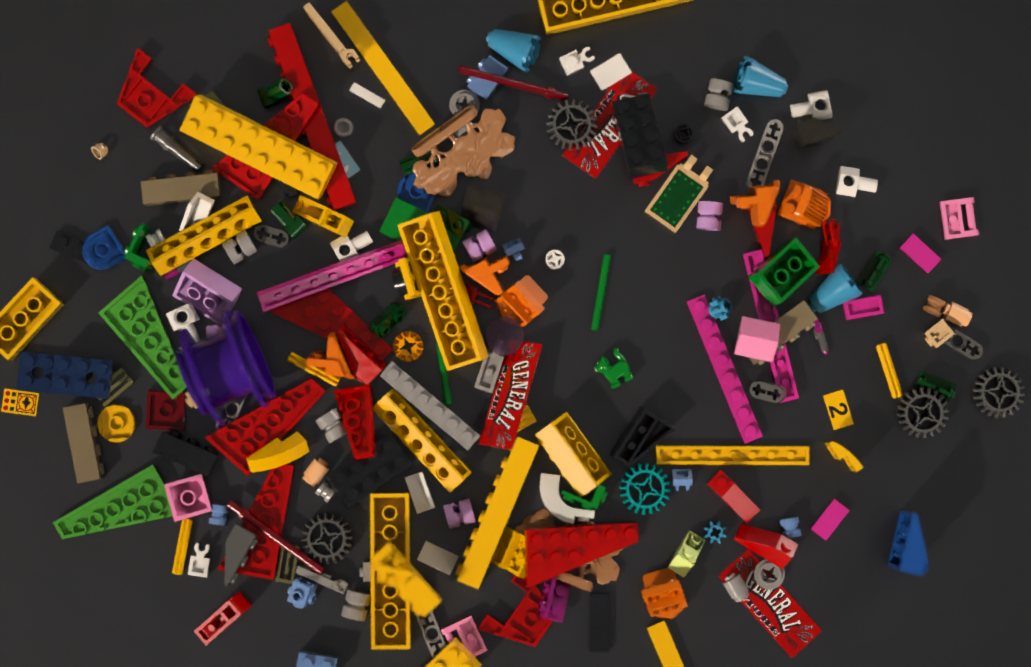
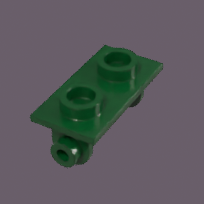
M439 202L437 203L434 212L440 211L445 228L463 238L465 231L468 232L471 229L470 221Z
M876 250L856 283L873 293L893 260L887 254Z
M398 302L391 303L382 312L386 316L385 318L378 315L370 322L368 328L371 332L376 333L379 340L387 335L407 315L402 304L400 305Z
M921 370L914 386L916 389H919V386L923 387L924 392L929 387L931 388V393L936 389L938 391L937 396L942 394L944 396L942 400L947 402L954 398L957 387L956 384Z

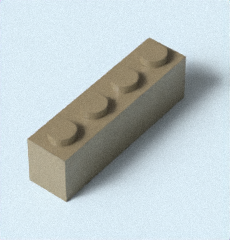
M214 170L203 171L202 175H195V172L184 173V177H176L175 174L165 175V179L146 177V181H141L142 200L145 206L191 201L197 192L210 198L222 197L220 177L218 173H214Z
M804 300L772 322L780 324L779 341L775 354L785 348L783 346L788 340L793 342L799 338V332L803 329L808 331L816 325L814 321L818 318ZM748 357L750 361L753 363V365L757 363L761 365L764 362H766L764 360Z
M89 403L64 407L63 413L77 483L103 479L105 468L99 459L101 448L99 444H96L95 437L98 436L96 426L92 424V418H94L92 406L89 407Z

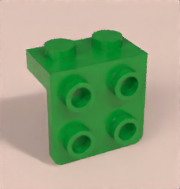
M141 223L140 226H136L132 235L134 239L131 244L129 243L126 246L124 254H126L125 258L133 262L131 266L146 272L147 269L152 271L154 266L149 260L140 257L139 254L146 241V235L149 234L151 228Z
M599 484L591 501L580 498V496L562 489L561 494L564 495L563 499L572 503L577 500L581 502V507L592 511V508L597 509L600 502L604 503L608 492L605 491V486Z

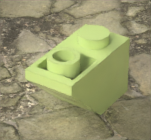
M689 530L675 552L668 568L685 577L694 565L706 540Z

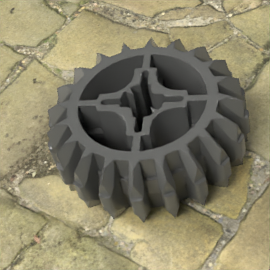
M566 99L564 100V107L559 102L557 103L559 110L554 107L551 109L555 115L548 114V118L552 119V121H547L546 125L552 126V128L547 129V133H554L550 136V139L557 138L556 146L560 142L563 143L561 149H565L567 144L569 145V151H572V145H576V149L580 150V143H582L583 147H586L585 140L593 141L589 135L596 136V132L591 129L598 128L597 124H592V122L597 121V117H590L594 114V110L587 112L589 105L586 104L582 108L583 101L581 100L578 105H575V99H572V105H568V100ZM571 110L581 112L586 118H575ZM566 111L567 120L561 125L556 126L558 117ZM569 116L571 117L573 123L578 124L577 126H575L574 129L575 134L573 133V129H571V127L566 126L567 124H569L570 121ZM588 124L586 133L581 138H578V128ZM558 131L570 132L573 140L563 138Z
M992 367L991 372L988 369L985 370L986 377L980 374L978 377L982 381L974 382V384L979 386V388H973V392H978V395L973 396V399L980 400L976 403V406L983 405L980 410L981 412H985L988 409L987 416H991L994 412V418H999L1000 414L1002 418H1006L1007 413L1013 415L1012 408L1016 411L1020 409L1016 403L1023 404L1019 397H1025V393H1020V390L1025 389V386L1018 385L1022 382V379L1015 380L1017 377L1016 372L1010 376L1011 369L1009 368L1006 369L1005 373L1004 367H999L998 372L996 367ZM997 376L994 387L985 388L988 381ZM1003 378L1010 382L1013 391L1006 389ZM1000 387V390L1006 392L1007 394L999 395V397H997L995 393L990 391L999 390ZM985 394L992 396L993 403L995 404L994 407L987 402ZM1009 396L1012 397L1011 402L1004 408H1001L1003 399Z
M920 386L918 393L915 388L911 389L913 395L906 392L907 400L900 398L904 405H897V408L902 410V412L897 413V416L903 417L898 422L899 424L905 423L902 429L907 430L910 428L908 434L912 435L915 432L916 438H919L921 433L923 438H927V432L933 437L934 429L940 433L941 430L938 426H946L942 419H949L948 416L943 415L949 412L948 408H943L948 404L947 401L940 402L944 396L942 394L937 396L938 391L936 389L931 393V388L929 387L924 392L923 387ZM928 397L927 401L925 400L921 405L912 403L918 398ZM933 401H935L938 407L937 417L931 413ZM909 408H911L915 412L914 422L912 424L910 423L908 418ZM915 408H918L919 410H924L925 408H927L925 411L931 417L923 414L921 415L919 411ZM925 420L933 421L929 426L918 427Z
M325 512L323 519L319 513L317 514L318 521L312 517L310 520L313 524H305L309 531L302 530L303 534H307V537L301 538V541H307V544L302 547L303 549L310 548L306 555L314 553L312 560H315L318 556L320 557L318 562L320 564L324 558L327 565L330 564V558L333 559L334 563L338 562L336 556L344 559V555L341 552L343 551L348 554L349 550L345 547H352L353 545L347 542V539H353L352 535L347 536V533L351 532L352 528H344L348 525V522L346 521L341 524L342 516L335 520L336 513H332L331 518H329L328 512ZM325 522L335 524L340 531L330 532ZM319 525L321 535L318 539L312 541L313 530ZM324 533H327L328 536L336 535L330 540V545L327 541L318 542L322 537H325ZM340 536H343L342 545L337 552H335L333 544L334 540ZM325 545L330 554H323L314 546Z

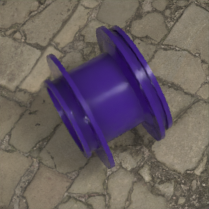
M228 309L224 310L222 316L226 331L199 343H196L186 328L180 329L179 337L182 348L175 350L180 372L194 403L204 416L209 414L210 411L220 426L227 424L225 403L253 392L259 403L266 408L270 405L269 398L274 399L277 397L275 385L262 350L247 320L239 310L234 311L233 314Z

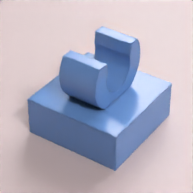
M520 238L502 245L507 256L513 255L515 261L523 259L520 251L525 248Z
M672 469L673 486H675L676 491L679 490V486H686V491L689 490L690 485L693 484L691 469Z

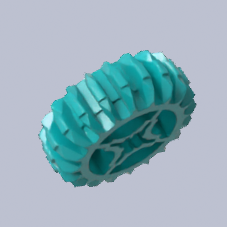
M639 463L637 464V471L631 466L630 470L633 473L630 475L626 471L624 474L628 476V479L621 478V481L626 484L625 486H619V489H625V492L620 493V497H627L623 500V503L630 502L628 505L629 510L635 506V513H638L639 508H641L642 515H645L646 509L649 510L650 514H653V507L660 511L658 504L660 503L662 506H665L666 504L662 499L669 500L670 498L665 495V492H671V489L665 488V485L671 483L670 481H663V479L667 478V474L660 476L659 474L662 472V469L659 468L655 472L656 465L654 464L651 469H648L649 465L645 463L644 469H642ZM648 473L642 483L632 481L636 475ZM653 475L660 482L661 492L652 488ZM648 482V488L654 491V493L645 492V494H643L642 496V490H640V488L636 485L645 486V484ZM629 486L636 488L639 492L637 503L630 496ZM654 495L658 497L653 503L642 505L646 496Z

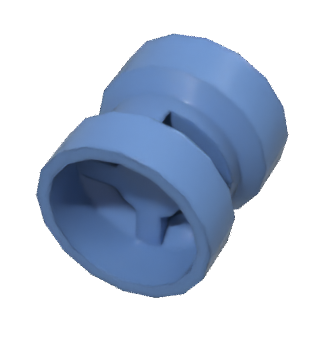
M211 504V512L213 513L209 517V524L227 526L228 519L226 514L229 513L230 508L226 505Z
M798 516L779 520L780 526L785 529L782 535L787 538L802 536L801 530L797 528L799 524Z

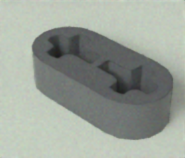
M258 225L253 231L254 238L257 241L279 248L286 247L290 240L289 235L285 231L266 225ZM265 228V232L270 234V237L263 236L260 239V235L257 232ZM283 234L286 241L278 244V240L273 239V235L280 236Z
M759 380L753 382L750 386V393L754 398L768 402L779 403L784 401L787 396L786 389L778 384ZM760 386V388L766 390V392L759 393L758 390H756V387ZM778 390L781 396L776 398V395L771 394V392Z

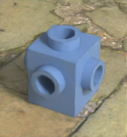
M303 576L294 579L288 588L287 593L289 596L287 601L300 609L313 604L317 597L315 592L318 583Z

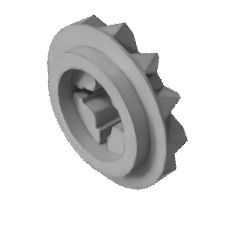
M460 90L454 93L449 102V108L453 116L462 110V107L456 105V103H463L465 97H467V104L474 105L477 111H479L480 102L476 94L469 90Z
M766 559L759 562L754 570V578L757 584L768 590L779 587L785 577L784 568L781 569ZM774 567L772 574L776 579L769 577L765 580L766 574L763 569L769 571Z

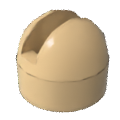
M97 143L91 147L93 155L99 160L108 154V147L104 143Z

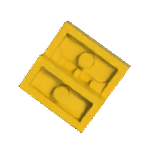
M833 441L825 442L834 459L840 460L843 458L851 471L858 472L863 468L856 457L847 449Z
M505 526L490 562L510 571L518 577L524 578L525 535Z

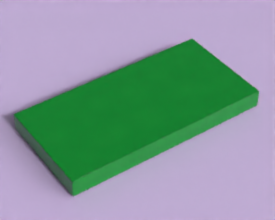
M396 197L379 232L397 241L401 240L403 243L397 225L429 213ZM446 229L453 252H455L461 237Z

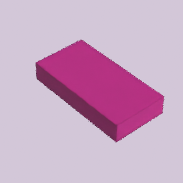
M914 233L899 247L927 274L941 260Z
M881 295L853 299L843 303L846 320L884 314Z
M833 499L810 529L826 541L849 510L836 499Z

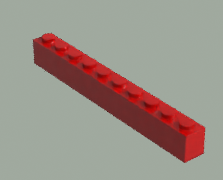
M288 23L268 30L270 34L267 37L271 48L275 47L277 53L274 54L277 65L281 64L283 72H280L281 77L291 82L293 87L291 94L288 95L290 101L305 93L320 103L292 25ZM319 104L302 134L303 137H308L309 143L306 144L307 148L338 163L326 187L329 197L326 198L329 208H334L335 211L355 205L357 202L321 104Z

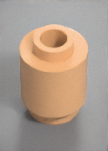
M954 302L946 304L942 311L945 320L960 327L962 325L966 327L972 318V313L969 312V309Z
M314 458L304 471L302 479L315 487L330 470L327 467L329 464L322 458L318 460Z

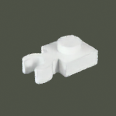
M590 47L584 48L579 55L574 50L559 58L567 76L583 69L584 65L582 62H592L595 59L594 56L590 58L585 56V53L590 51Z
M738 107L721 118L732 134L735 131L739 133L738 138L741 142L745 141L742 136L744 132L753 136L752 130L744 126L748 121Z
M199 543L195 544L194 549L197 554L190 557L188 575L208 577L211 558H206L205 555L210 550L209 544H206L204 551L199 549Z

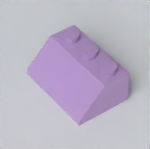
M193 259L183 270L172 296L185 304L192 302L197 312L221 326L224 322L222 312L227 309L231 311L242 288L196 259Z

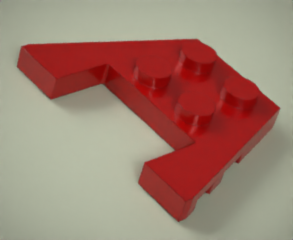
M138 48L117 105L145 127L149 128L192 100L197 94L185 84L180 86L172 98L162 93L141 76L153 59Z
M514 575L511 581L526 591V595L505 625H502L487 614L477 629L536 647L553 621L539 617L540 611L538 607L541 599H543V595L536 585L527 588L526 577L521 578Z

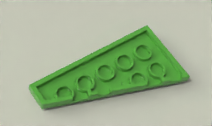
M141 275L99 312V315L174 400L187 389V386L145 279Z
M153 464L53 522L61 538L66 539L171 517L173 515L165 491V483Z

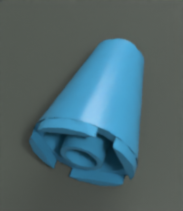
M494 29L488 33L486 38L488 47L525 72L530 70L528 68L530 64L534 65L541 48V44H538V40H541V37L534 34Z
M749 56L743 57L745 62L739 63L733 79V83L736 84V88H733L734 93L770 97L785 95L788 89L785 78Z
M841 263L835 267L834 273H830L809 297L810 302L808 305L814 313L816 311L819 313L825 312L863 294L856 281L848 274L849 272Z

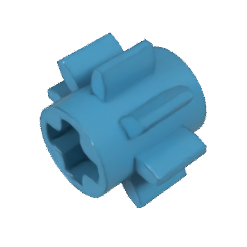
M721 296L712 298L713 301L709 303L710 315L715 319L720 318L721 321L729 318L728 315L732 313L733 308L731 301L726 297L721 298Z
M709 521L710 526L708 528L703 527L707 531V534L703 537H710V544L714 540H717L720 544V538L727 537L723 534V530L726 527H719L720 521L716 525ZM713 527L720 530L717 533V537L710 535Z

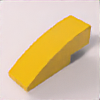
M300 195L292 211L294 214L344 238L347 237L354 223L352 219Z
M297 431L282 442L278 438L274 439L246 458L250 471L253 473L283 466L299 459L310 451L306 439Z

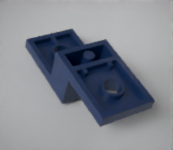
M21 351L16 389L109 399L113 361ZM36 367L43 369V375L40 378H36L33 374ZM91 372L95 373L97 377L96 381L92 384L86 380L87 375Z

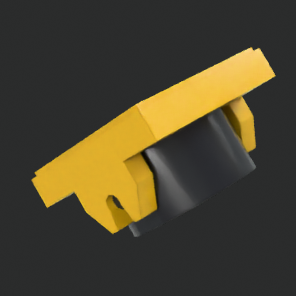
M409 258L399 259L395 263L396 269H393L392 279L397 292L404 296L405 300L420 297L421 293Z

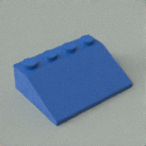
M901 510L887 566L899 571L923 576V573L927 572L929 561H926L927 554L918 516L916 513Z

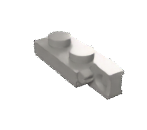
M496 339L494 347H488L489 357L483 359L474 388L493 393L504 360L505 352L500 351L503 341Z
M305 564L302 567L298 566L296 569V574L343 595L348 587V583L342 579L332 581L330 580L332 576L323 572L318 575Z

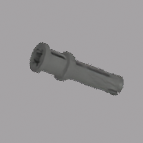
M160 125L153 132L150 139L157 141L163 146L164 150L172 152L197 173L204 163L176 141V137L170 136Z

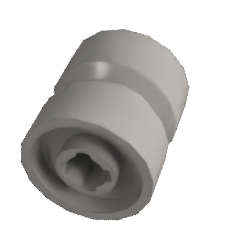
M711 78L708 86L710 93L706 94L704 106L715 110L728 111L730 104L728 96L732 95L734 84L725 80Z
M246 230L237 234L236 239L230 238L222 243L234 265L244 260L245 255L249 257L258 252ZM239 244L242 251L238 252L235 246Z
M337 408L316 420L320 429L326 431L325 437L329 443L347 434L344 423L341 422L342 416Z
M347 589L345 600L348 603L343 605L341 616L365 622L367 615L365 607L369 606L371 594Z

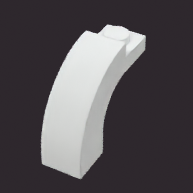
M541 473L540 495L544 506L551 515L571 525L574 524L575 517L580 522H589L590 519H594L595 511L572 508L562 501L559 495L560 475Z

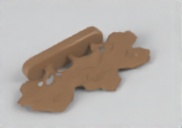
M469 105L417 142L411 148L416 157H420L430 150L432 153L428 161L421 160L413 164V172L416 175L413 185L419 189L424 188L428 194L450 197L457 186V174L459 172H464L466 177L479 176L481 179L488 180L493 168L489 161L490 157L503 158L513 152L515 148V137L509 133L501 132L506 121L500 109H485L482 112L480 121L474 124L470 121L477 116L478 111L474 105ZM466 125L468 134L455 138L453 133ZM477 127L480 131L477 133L474 128ZM449 137L453 142L452 149L448 152H440L437 149V145ZM443 154L446 158H441L440 155ZM437 155L439 158V166L435 168L433 160L437 159L435 157ZM429 162L431 164V168L427 167V164Z
M541 509L534 515L525 517L522 525L515 526L514 530L525 535V529L557 527L554 516L547 509ZM591 519L589 522L574 521L573 525L566 523L565 526L592 525L593 522ZM624 548L579 566L578 577L565 572L555 576V578L562 583L591 592L594 584L583 579L584 575L588 573L593 574L601 585L609 583L611 580L616 581L620 568L612 557L618 555ZM587 564L591 565L589 569H586Z

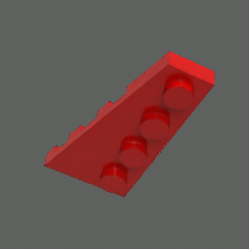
M368 384L333 390L355 459L375 457L372 386Z

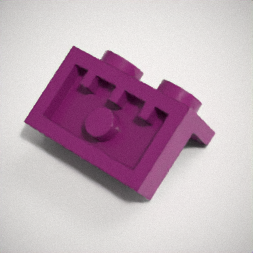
M555 577L545 581L542 588L544 596L538 607L540 611L539 617L559 623L563 622L571 585L556 581Z

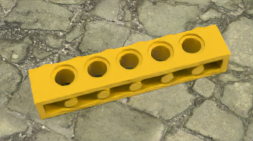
M245 196L147 249L146 252L152 265L159 275L162 276L258 224L262 220L249 197Z
M394 388L373 406L377 416L388 425L390 430L400 438L403 444L413 452L416 458L426 466L429 472L450 493L472 473Z

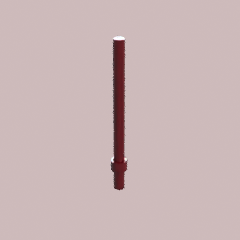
M462 65L458 69V73L541 94L545 98L568 100L569 94L556 91L552 87L547 86L545 88Z
M232 500L228 503L227 507L238 514L241 520L249 522L318 574L323 572L325 568L252 516L249 510L241 508Z

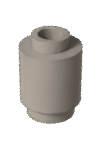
M733 572L724 578L725 582H723V585L730 597L735 599L736 603L749 596V589L740 574L735 575Z

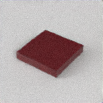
M148 390L145 429L185 431L186 392H182L173 400L166 391Z

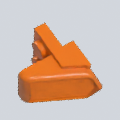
M791 179L777 215L815 230V227L822 226L824 220L830 217L831 200L824 191Z
M773 180L768 185L749 186V194L730 196V204L736 205V208H750L752 225L757 227L763 226L768 220L777 197L780 180Z
M505 254L489 263L485 256L483 259L470 265L463 264L459 266V269L495 295H501L504 293V289L495 272L497 271L500 274L507 270L510 260Z
M526 275L506 289L495 300L500 319L521 329L545 309L542 304L548 299V295L529 275Z
M330 332L327 354L323 350L310 352L307 357L306 366L324 367L325 375L345 376L347 379H355L337 334Z
M665 568L643 576L645 589L641 590L651 617L673 619L684 608L688 607L683 588L679 580H677L674 571Z

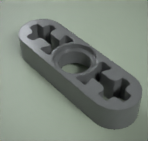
M949 325L955 334L944 343L971 360L979 359L983 354L982 346ZM955 335L962 337L963 342L960 346H955L952 343ZM967 341H969L970 343L967 345L971 348H974L976 346V351L978 352V354H973L971 356V351L969 349L965 348L963 351L962 348L965 347Z

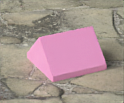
M742 316L734 354L772 362L779 341L780 324Z
M202 474L164 484L174 522L212 511Z

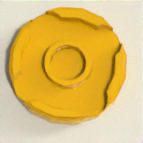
M114 404L107 406L98 416V431L110 442L119 443L126 441L135 431V416L124 405Z

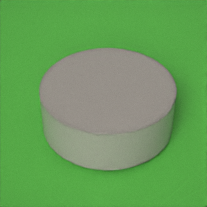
M340 118L334 123V131L339 137L345 138L352 134L353 125L349 119Z

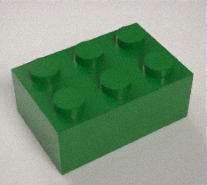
M795 237L781 245L748 278L770 305L774 306L781 304L820 266Z

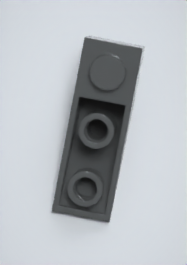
M238 523L234 525L226 540L225 586L235 583L239 576L236 573L240 566L244 567L249 558L246 554L249 549L253 550L258 542L255 539L257 534Z

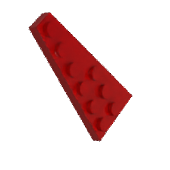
M302 93L263 126L296 142L320 103L307 94ZM226 155L211 168L258 200L261 199L274 178L229 155Z
M329 288L276 307L270 312L328 339L330 332L337 334L344 325L382 361L393 351L382 338L379 340L376 333L371 332L368 328L369 326Z
M310 378L270 400L268 407L264 408L261 405L205 436V438L248 476L251 471L246 458L274 439L278 438L281 440L326 390L314 379Z
M288 464L271 469L249 510L252 516L281 537L294 471V465ZM246 520L243 521L241 526L257 534L255 539L258 542L253 550L249 549L246 554L249 557L244 567L240 566L236 573L274 580L280 545ZM225 556L217 570L225 571Z
M638 522L525 529L526 587L529 588L637 543Z

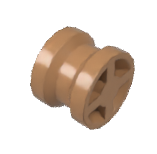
M929 295L927 298L928 303L924 305L923 310L940 317L942 314L941 309L946 305V302Z

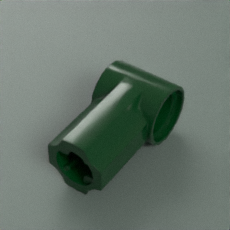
M284 78L259 88L257 91L263 108L279 104V100L291 94L293 87L291 82Z
M430 150L420 157H416L413 154L399 160L405 175L414 173L413 164L417 161H428L432 151ZM437 155L435 156L437 159L433 160L434 166L439 163ZM430 162L427 164L428 168L431 167Z
M283 201L277 203L270 210L294 240L308 228L304 221L298 215H295Z

